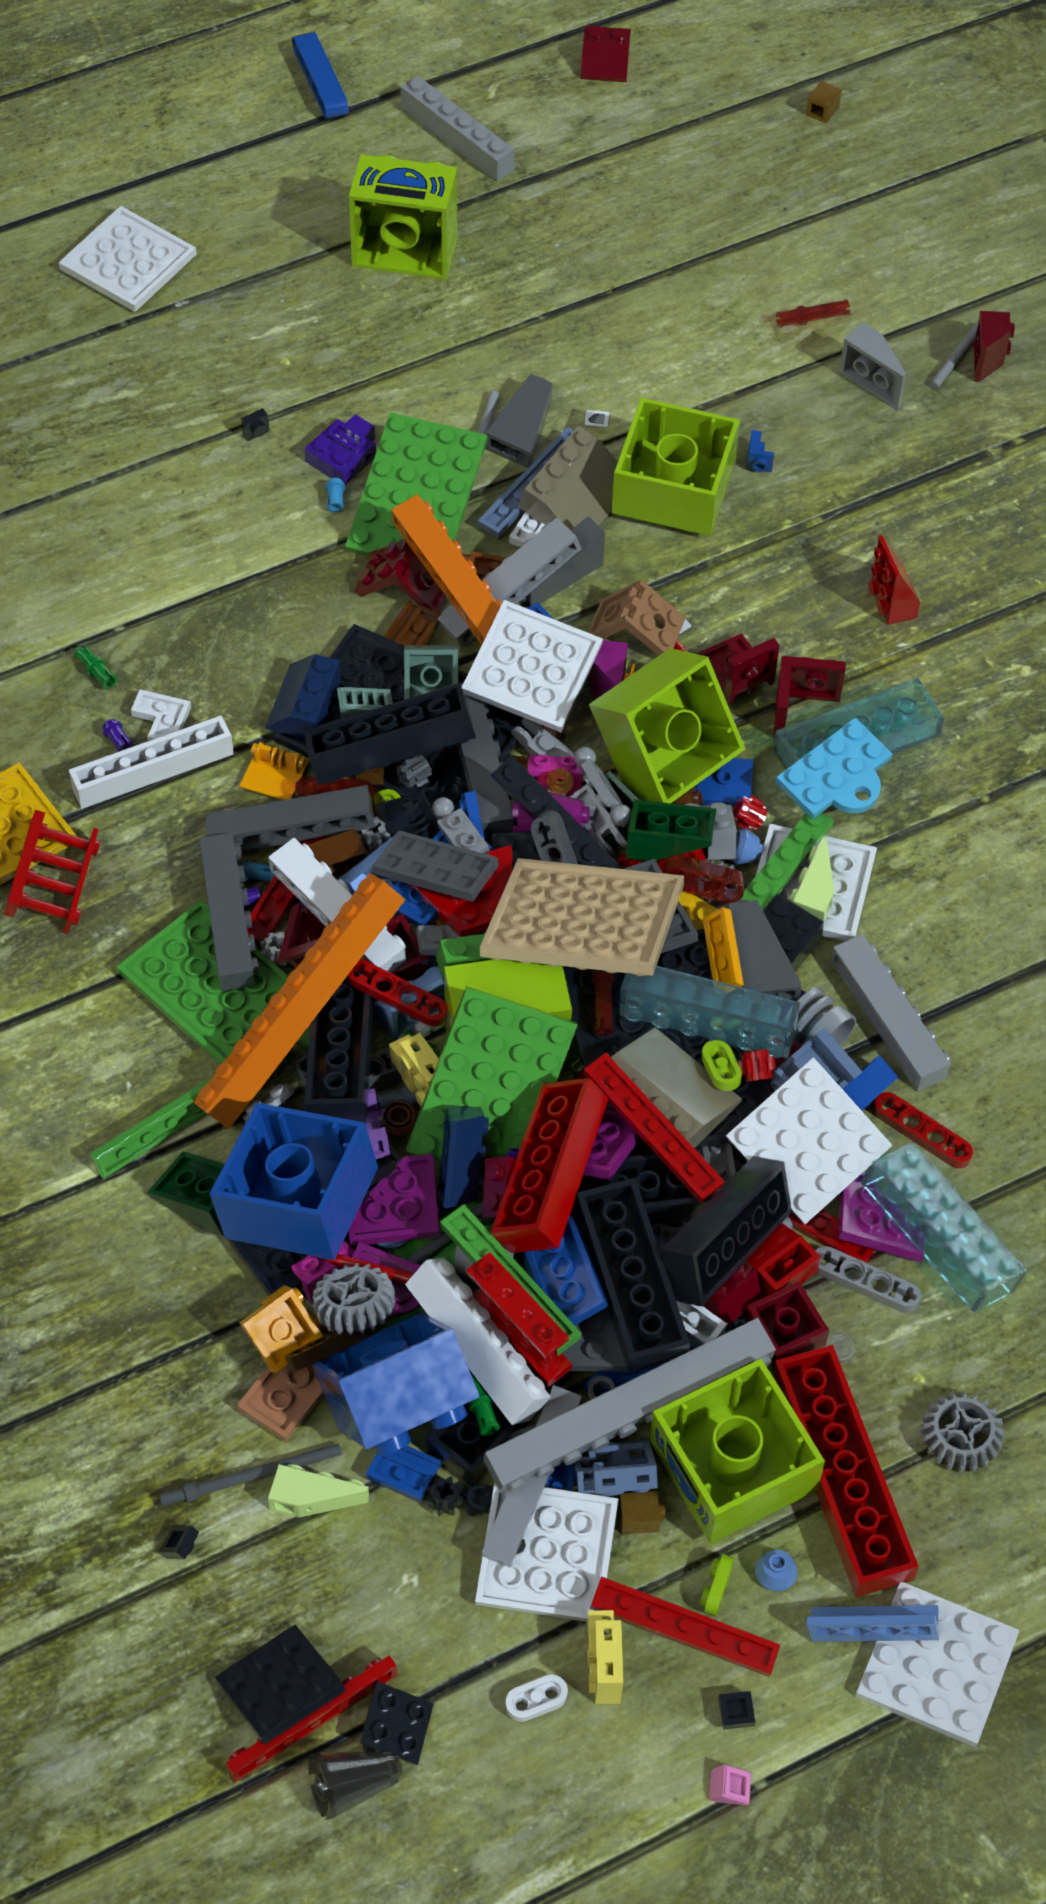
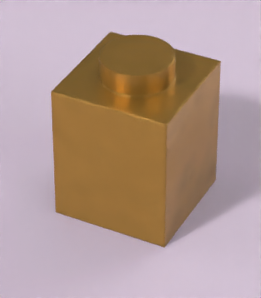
M820 81L808 97L806 115L827 123L840 106L842 89Z
M658 1491L620 1494L619 1511L622 1534L659 1532L660 1521H665V1504L658 1501Z

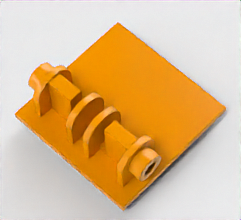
M262 742L259 744L254 743L251 750L254 756L239 788L281 800L292 799L309 759L302 757L301 753L294 754L287 752L286 749L280 751L279 747L275 746L273 749Z

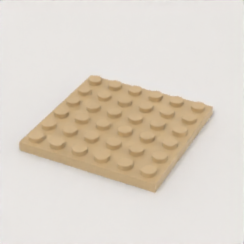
M518 858L480 945V957H488L493 960H515L521 963H542L554 967L569 966L581 970L596 969L605 970L609 973L623 972L632 973L637 976H653L684 887V876Z

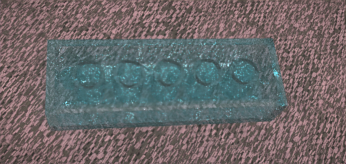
M916 678L777 730L773 751L784 769L787 770L856 718L892 754L939 737L944 716L920 679Z
M656 966L653 976L625 974L621 986L620 1015L625 1016L626 1019L633 1022L644 1021L652 1023L660 1029L671 1028L679 1030L688 1036L698 1035L709 1038L711 1041L720 1040L737 1045L740 1049L746 1051L768 1049L769 1056H774V1058L789 1057L797 1029L800 1002Z
M914 1142L872 1161L860 1183L973 1313L1015 1291L1028 1270Z

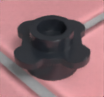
M475 1485L463 1491V1498L467 1500L468 1505L466 1513L469 1516L475 1517L478 1513H490L493 1488L490 1485ZM481 1498L483 1501L478 1503L477 1499Z

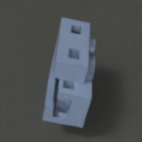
M648 1439L609 1443L604 1448L595 1452L591 1448L588 1450V1457L580 1458L574 1462L575 1482L579 1493L612 1496L623 1494L624 1491L643 1493L649 1489L657 1488V1468ZM641 1451V1456L630 1457V1452ZM608 1454V1459L596 1460V1455ZM581 1463H588L589 1467L581 1468Z

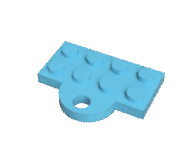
M854 718L777 776L775 783L812 820L831 805L846 813H862L874 806L880 794L881 783L875 771L890 761L893 754L858 719ZM865 792L869 799L866 801L859 800L855 793Z

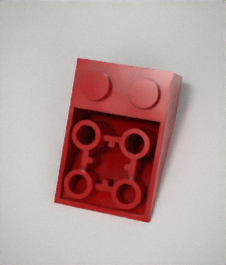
M879 535L877 547L874 548V564L871 565L872 577L868 581L869 592L872 596L875 595L878 612L881 616L884 615L888 625L915 619L918 616L920 600L903 563L883 535Z
M781 1223L744 1264L757 1269L760 1292L766 1297L798 1281L802 1285L818 1272L821 1256L800 1234Z

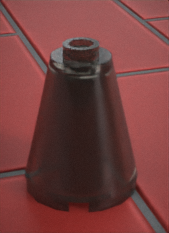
M390 1751L332 1752L310 1755L308 1759V1775L315 1774V1784L310 1785L320 1815L322 1817L326 1816V1820L333 1819L397 1784L398 1776L402 1775V1766L397 1756L393 1757Z

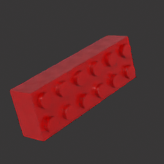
M590 1078L548 1083L541 1086L490 1232L510 1253L556 1249L560 1246L609 1099Z

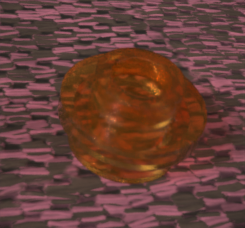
M555 769L547 775L546 784L551 792L564 795L572 789L574 778L565 769Z

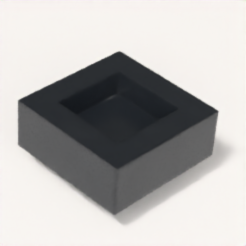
M263 408L241 418L242 434L247 441L269 432L268 414Z
M173 1525L159 1553L166 1559H186L187 1555L194 1548V1542L199 1531L191 1525Z
M751 1691L719 1694L718 1702L723 1730L755 1726L756 1721Z

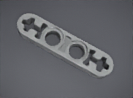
M823 1246L815 1250L821 1256L820 1263L825 1257L830 1259L826 1266L819 1263L818 1272L816 1273L819 1276L903 1313H912L919 1307L922 1295L920 1289L913 1283L832 1247ZM838 1262L842 1263L839 1273L835 1272ZM847 1268H856L861 1276L852 1280L846 1277L844 1271ZM875 1280H883L888 1285V1289L883 1292L876 1291L871 1283ZM893 1286L897 1287L894 1297H891ZM907 1293L912 1295L908 1303L903 1301V1296Z

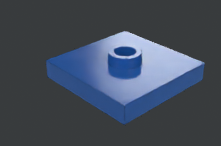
M733 758L698 783L697 791L700 790L702 793L703 805L719 802L731 805L734 808L738 800L743 796L749 799L751 795L753 760Z

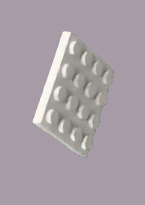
M120 206L59 262V268L136 312L197 253L196 247Z
M504 600L462 686L464 694L561 732L602 646L603 639Z
M774 824L769 825L756 875L793 830L792 828ZM825 836L824 838H827L834 884V897L832 907L824 922L823 936L848 941L856 937L877 847ZM808 859L780 893L787 900L790 899L794 888L799 889L801 885L799 883L800 874L803 868H809L811 863Z
M814 1057L726 1135L727 1139L747 1161L753 1156L784 1161L791 1209L803 1224L812 1219L892 1146Z
M495 1483L485 1543L508 1492L507 1490L500 1493ZM544 1488L511 1568L482 1556L475 1605L587 1622L588 1611H594L590 1609L599 1580L601 1576L607 1578L618 1498Z
M900 1582L891 1606L938 1605L939 1640L877 1641L855 1697L976 1748L1020 1630L907 1583Z

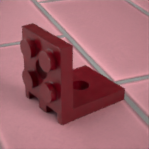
M405 539L396 543L392 542L379 550L375 549L368 555V562L365 569L360 573L358 577L359 582L354 590L358 595L363 597L396 584L418 605L420 604L439 612L445 595ZM423 574L428 580V585L423 580Z
M741 633L697 654L709 658L726 701L731 704L734 702V697L742 692L749 696L757 691V685L766 681L769 685L775 683L780 645L775 638H772L752 647Z
M782 655L777 686L773 739H784L789 697L840 702L846 662L833 659L823 660Z
M301 903L292 906L277 960L281 965L288 962L295 966L294 970L305 958L306 952L321 937L326 927Z

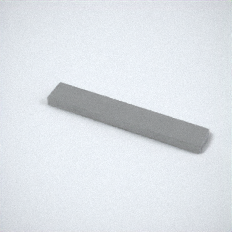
M553 1385L549 1394L551 1398L545 1403L536 1427L578 1407L582 1401V1396ZM550 1475L542 1479H538L535 1476L527 1480V1485L516 1492L510 1493L508 1490L483 1547L481 1556L511 1568Z

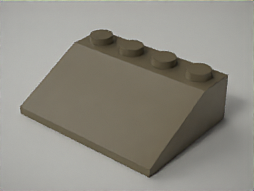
M578 425L526 486L518 507L543 524L552 522L558 517L572 530L589 516L600 527L612 512L614 472L618 462L598 438Z
M656 1027L611 1057L694 1148L742 1101V1098L732 1090L723 1091L716 1088L707 1070Z

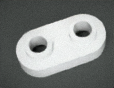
M546 1675L512 1689L506 1697L507 1714L515 1721L525 1722L556 1710L566 1702L567 1685L557 1675ZM550 1690L555 1691L557 1696L552 1699L548 1698L545 1695L546 1692ZM524 1702L528 1707L525 1710H519L516 1708V1704Z

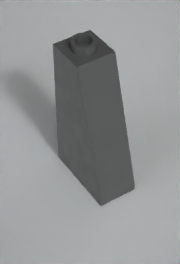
M530 374L486 431L488 441L485 449L528 468L533 463L551 405L552 383L544 378Z
M589 516L571 530L577 536L582 549L524 597L520 603H524L527 607L537 602L541 604L603 566L605 532Z
M742 899L729 903L728 909L731 910L744 983V986L740 988L745 1005L755 1006L799 1000L801 996V982L758 901Z

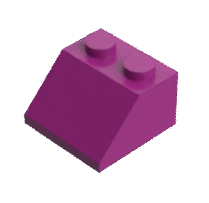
M603 640L586 681L591 682V693L596 699L624 680L628 643Z

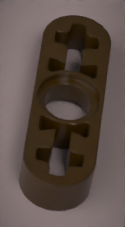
M365 1329L363 1334L360 1331H354L351 1336L348 1331L338 1334L336 1330L285 1355V1359L291 1372L298 1371L368 1338L370 1334L368 1329Z

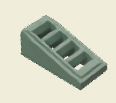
M337 688L341 719L384 706L379 704V699H384L385 705L393 703L390 689ZM368 700H373L374 705H369Z

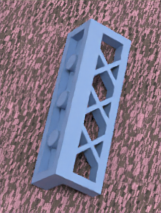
M938 1605L811 1607V1616L807 1617V1628L812 1642L939 1640Z

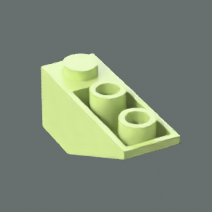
M822 837L819 846H813L808 859L811 862L809 868H803L799 877L801 885L799 889H793L789 901L825 922L832 907L834 884L827 838Z
M294 1464L287 1466L278 1465L268 1497L269 1509L300 1518L369 1502V1487L355 1479L344 1481L336 1479L327 1472H318L316 1474L305 1471L304 1468Z

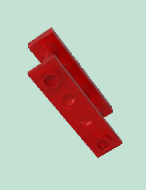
M34 810L3 915L14 918L17 908L22 910L23 907L65 919L63 933L68 934L71 925L77 926L82 910L77 909L91 856L96 857L101 841L96 840L99 829L93 828L91 836L87 840L48 828V824L43 823L45 812ZM46 838L85 850L83 862L40 850L41 847L36 846L37 840ZM40 861L79 873L76 886L35 874L34 870L29 869L31 862L36 863ZM30 884L73 896L70 908L67 909L28 897V893L23 892L24 885L30 886Z
M488 1252L466 1269V1273L480 1287L473 1294L475 1299L489 1312L491 1320L498 1329L507 1335L511 1346L524 1357L526 1363L548 1387L572 1369V1363L563 1353L559 1356L555 1354L557 1349L570 1340L569 1336L491 1252Z

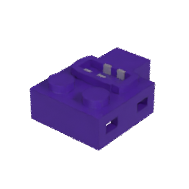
M356 414L346 423L337 419L304 448L305 462L330 478L341 479L346 485L375 458L376 443L373 442L375 440V426Z

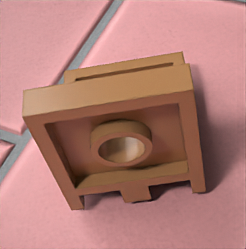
M641 579L601 600L588 633L605 639L627 629L659 656L669 648H674L686 617ZM655 619L659 624V628L655 626Z

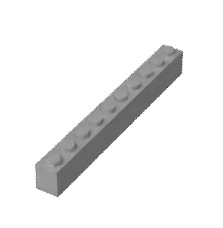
M756 1318L485 1452L483 1461L500 1493L507 1490L510 1493L516 1492L527 1485V1480L535 1476L538 1479H542L554 1472L553 1467L563 1462L565 1465H570L582 1457L581 1453L591 1448L593 1452L598 1451L610 1443L609 1439L617 1435L620 1438H624L637 1430L636 1426L645 1421L647 1424H651L654 1410L761 1358L765 1365L768 1366L772 1362L770 1359H772L776 1349L760 1320Z

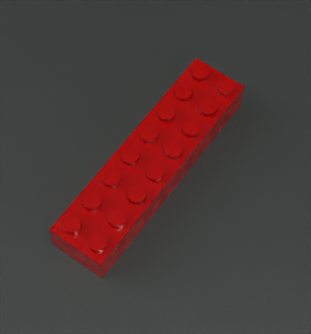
M829 1345L775 1360L772 1376L825 1460L816 1494L855 1598L897 1586L900 1582L908 1583L914 1581L919 1568L834 1346Z

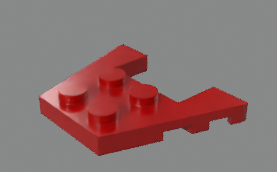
M511 845L487 852L490 856L498 857L499 866L473 902L409 884V887L413 891L416 890L422 896V900L427 905H431L438 912L439 917L459 937L485 931L488 929L513 871Z

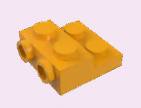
M286 1285L260 1302L262 1305L260 1308L239 1322L273 1373L278 1372L287 1365L285 1355L323 1337L319 1331L321 1327L319 1320L312 1312L308 1313L303 1306L306 1302L303 1295L297 1288L292 1289Z

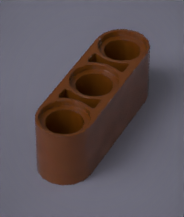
M350 830L308 844L314 854V858L319 863L321 861L326 863L332 873L357 865L369 855L356 830Z

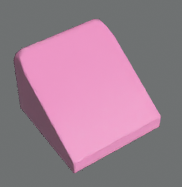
M725 1764L712 1769L709 1800L718 1803L749 1805L751 1772Z

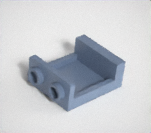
M823 1028L772 1072L773 1078H769V1080L771 1081L772 1089L776 1091L813 1057L842 1089L860 1075L862 1071L828 1031Z

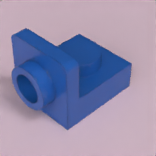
M751 430L746 470L772 472L774 452L764 451L765 442H760L761 431Z

